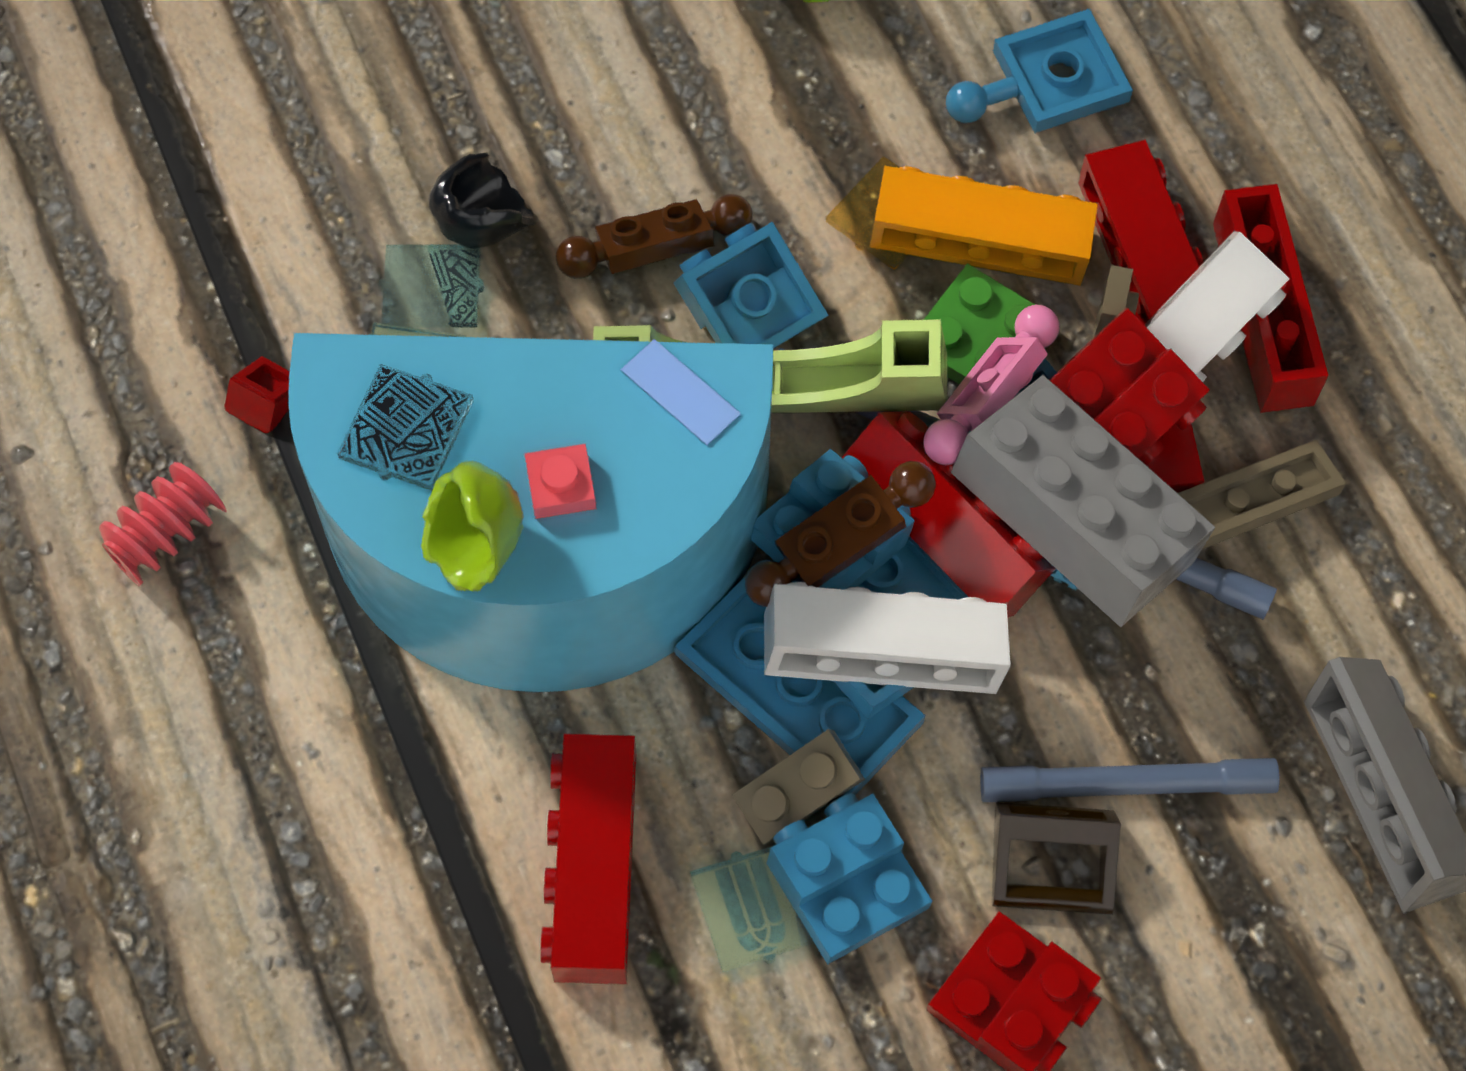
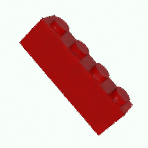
M1146 139L1085 154L1078 182L1085 201L1098 203L1095 226L1111 265L1133 269L1129 291L1139 293L1135 316L1143 324L1204 263L1200 250L1196 246L1191 247L1185 234V216L1180 204L1177 201L1172 202L1166 189L1167 177L1164 165L1160 158H1153Z
M1278 184L1224 190L1213 221L1218 247L1234 231L1241 232L1290 278L1280 288L1286 293L1281 303L1263 319L1256 313L1241 329L1246 334L1243 346L1260 413L1315 406L1329 375Z
M908 411L879 412L841 458L843 459L848 455L857 458L865 466L868 476L872 475L882 490L889 487L890 476L900 464L908 461H917L928 466L936 480L935 492L926 504L910 508V517L915 522L909 536L968 597L981 598L986 602L1007 604L1008 617L1014 616L1056 568L951 473L954 464L942 465L929 458L923 444L928 426L919 417Z
M564 734L563 753H552L551 789H560L559 810H549L547 844L548 846H557L556 868L545 869L544 904H554L553 927L542 926L540 959L541 963L551 964L553 979L556 983L627 984L637 760L635 735Z

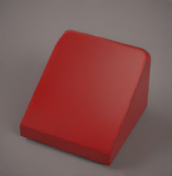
M263 356L259 357L229 379L225 410L259 431L268 434L278 425L289 410L290 371Z

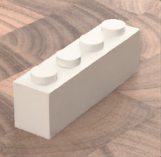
M1234 231L1144 325L1166 349L1171 348L1197 377L1204 382L1207 376L1201 370L1216 354L1224 360L1243 342L1246 334L1241 329L1256 313L1263 319L1281 303L1286 293L1280 288L1290 278L1241 232Z
M793 582L787 585H773L769 604L764 612V675L842 682L852 681L864 682L866 684H888L996 694L1011 666L1007 604L986 602L977 597H966L958 600L929 597L920 592H909L900 595L871 592L862 587H851L842 590L807 586L804 582Z

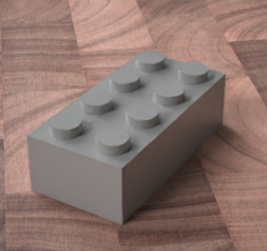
M1044 375L967 434L951 471L961 483L1120 627L1194 563L1215 529L1212 523Z

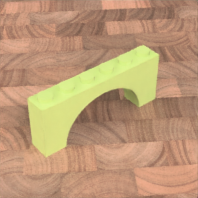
M941 319L883 320L881 327L875 333L856 341L811 349L773 350L771 413L940 410L948 400V356ZM651 325L594 326L593 340L651 342L655 339L657 342H683L657 332Z

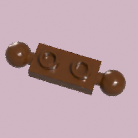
M726 194L714 202L711 210L703 212L698 199L684 203H672L665 208L635 216L621 217L613 222L595 226L597 241L592 242L583 236H571L565 239L559 245L556 252L557 266L564 275L573 279H582L592 274L598 263L606 261L611 274L710 248L715 246L713 231L728 237L752 222V208L743 197L736 194Z
M904 462L894 469L890 476L889 487L884 490L881 489L872 475H870L776 539L777 549L784 559L779 562L763 560L754 564L749 569L745 577V590L749 598L754 603L767 607L774 584L787 585L798 577L807 586L819 587L906 527L905 519L897 509L901 506L909 508L920 507L932 498L936 488V480L931 469L921 462Z

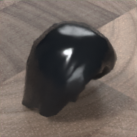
M488 153L469 154L453 163L438 176L429 194V209L445 238L470 249L494 245L527 226L536 225L532 211L525 207L524 199L516 189L511 187L505 173L500 168L491 165L488 160Z

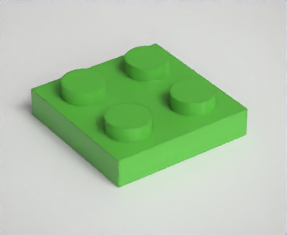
M968 263L924 318V320L941 319L948 356V378L958 384L963 381L996 338L1016 336L1015 321L1017 316L1026 307L1035 305Z

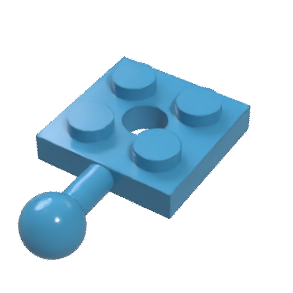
M1089 8L995 39L993 53L1006 78L983 85L982 87L972 81H962L955 84L946 96V108L949 115L961 123L975 122L983 116L988 105L990 106L1016 97L1034 133L1128 103L1130 102L1133 89ZM1062 63L1072 67L1076 74L1068 78H1061L1055 76L1049 70V67Z

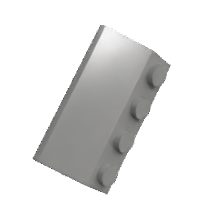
M1338 657L1329 660L1304 700V703L1403 914L1466 892V835L1455 815L1457 810L1456 801L1448 784L1442 780L1439 781L1429 761L1431 754L1425 735L1419 728H1413L1404 710L1405 698L1399 682L1395 677L1387 675L1381 660Z

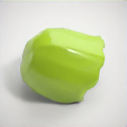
M474 461L461 462L450 472L443 474L435 482L422 515L425 521L421 542L423 557L427 562L437 564L443 576L457 591L469 590L477 592L481 591L482 586L492 583L516 548L523 530L522 522L524 517L518 492L512 487L510 481L498 472Z

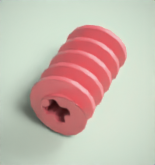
M174 462L169 467L173 483L159 476L151 482L156 498L142 491H139L134 496L139 513L125 506L117 510V517L122 528L108 521H104L99 526L104 541L102 543L104 550L117 566L139 587L143 584L138 570L140 564L157 572L161 569L155 554L158 549L173 557L178 554L172 538L175 534L192 542L196 539L190 525L193 519L207 527L213 524L207 510L208 506L213 505L225 513L227 512L225 505L212 487L198 473L182 463Z

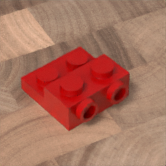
M1129 308L1123 309L1050 379L1056 387L1146 466L1165 448L1159 440L1162 435L1174 424L1180 430H1184L1206 410L1207 407L1201 399L1210 391L1171 348L1166 349Z
M998 911L929 1002L926 1010L1006 1071H1051L1067 1049V1046L1059 1041L1064 1031L1071 1022L1082 1028L1102 1001V998L1094 993L1101 977L1051 941L1048 946L1005 914Z

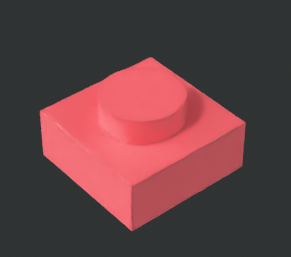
M586 444L524 453L535 519L596 509Z

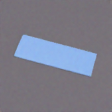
M655 339L620 369L706 445L741 414Z

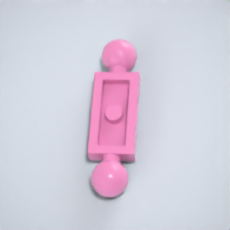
M1031 305L1023 309L1015 321L1016 336L996 338L936 413L940 420L929 426L923 440L925 452L931 460L942 465L955 464L969 431L975 429L1012 400L1020 389L1024 388L1031 381L1034 371L1048 355L1044 348L1050 346L1059 334V320L1050 308L1043 305Z

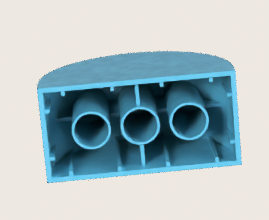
M294 333L288 398L291 432L308 487L344 582L369 618L397 645L430 666L475 684L503 690L525 692L567 691L592 687L621 679L653 665L675 652V645L743 579L757 549V545L751 541L753 526L757 517L766 511L768 497L773 344L659 342L741 413L715 439L706 445L620 370L650 343L649 341ZM382 367L392 371L390 374H385L382 372ZM397 372L384 387L365 403L370 391L373 393L372 389L375 388L376 390L379 387L378 382L387 379H377L379 373L380 377H384ZM402 375L404 378H406L409 382H411L413 385H415L418 389H420L422 392H424L426 395H428V396H429L431 399H433L435 402H434V403L431 402L429 399H427L425 396H423L420 392H418L416 389H414L411 385H409L407 382H405L403 379H401L400 376ZM412 378H415L418 381H420L427 388H429L431 391L437 394L440 398L437 399L430 392L424 389L421 385L415 382ZM398 379L399 381H401L408 388L414 391L417 395H419L421 398L427 401L431 406L429 407L428 405H426L419 398L413 395L410 391H408L406 388L400 385L396 380ZM395 383V384H396L397 386H399L402 390H404L406 393H408L411 397H413L415 400H417L419 403H421L424 407H426L427 410L425 411L422 407H420L418 404H416L413 400H411L409 397H407L404 393H402L400 390H398V389H397L396 387H394L392 384ZM436 386L445 388L448 393L453 395L452 399L455 403H452L450 399L447 400L446 404L441 406L445 410L437 416L442 419L441 415L447 417L446 412L450 416V418L442 422L437 419L438 426L444 432L441 435L442 439L450 437L448 442H444V450L431 416L423 423H430V426L418 428L414 433L433 429L439 449L390 461L384 442L387 439L380 434L390 468L386 467L384 457L373 438L366 440L377 461L373 460L364 440L360 441L361 448L364 450L361 453V458L368 454L374 463L370 462L368 458H358L356 427L353 426L354 424H359V427L367 425L363 421L355 423L359 419V415L399 444L448 396ZM388 387L406 400L390 417L371 404ZM387 391L377 402L383 403L386 397L392 396L395 399V404L389 408L391 413L402 400L390 391ZM451 391H454L457 394V396L460 398L459 401ZM468 398L466 402L455 407L460 414V416H458L452 408V405ZM407 404L408 406H410V407H411L412 409H414L417 413H419L420 416H417L415 413H413L411 410H409V409H408L407 407H405L404 405ZM370 407L371 409H373L376 413L382 416L385 420L391 423L403 434H399L397 431H395L392 427L386 424L383 420H381L367 408ZM401 408L404 409L406 412H408L410 415H412L416 420L414 421L413 419H411L409 416H407V415H406L404 412H402L400 409H401ZM366 411L377 421L383 424L386 428L392 431L395 435H397L398 438L396 439L393 435L387 432L384 428L378 425L375 421H373L363 412ZM399 412L401 415H403L405 418L411 421L412 424L410 425L396 413ZM393 416L396 417L398 420H400L402 423H404L408 428L406 429L405 427H403L401 424H399V423H398L396 420H394L392 417H393ZM452 419L453 423L450 427H455L447 432L446 428L449 424L442 426V424ZM370 426L360 430V438L376 434L375 430ZM432 432L423 433L433 442L429 449L436 448ZM349 435L351 440V455H349L348 453L347 439ZM413 435L406 440V442L415 444L430 443L428 439L419 435ZM388 442V446L391 452L392 448H394L395 445L391 442ZM406 444L407 447L412 448V449H415V450L424 449V448L427 447V446H423L422 448H421V447H419V448H417V447L413 448V446L410 447L409 445ZM586 444L596 509L535 519L524 453ZM344 445H347V446H345V447H346V449H345L346 452H341V451H344V450H342V449L344 448ZM396 448L391 456L392 458H397L417 452L402 449L395 453L399 449ZM436 454H442L441 456H437L438 458H440V460H436L434 458ZM429 456H432L435 466L427 467L425 465V462L430 460ZM416 459L424 461V467L420 470L413 467V461ZM410 461L412 472L406 473L404 472L405 467L401 463L408 466L407 462ZM420 461L415 463L416 467H421L422 465ZM465 461L479 462L509 480L512 487L518 492L524 517L522 522L523 530L516 548L492 583L482 586L481 591L477 592L469 590L457 591L443 576L437 564L429 563L424 559L421 548L425 525L422 515L435 482L443 474L450 472L458 464ZM394 465H397L398 471L395 470ZM435 469V471L432 473L419 475L415 477L410 476L412 474ZM431 477L429 481L422 480Z

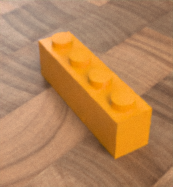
M884 166L869 248L962 265L968 263L973 267L1081 286L1090 261L1098 203L1082 201L1080 198L1072 195L1053 196L1031 192L1024 187L1016 185L1003 187L980 183L966 176L947 177L930 174L910 166L899 168Z

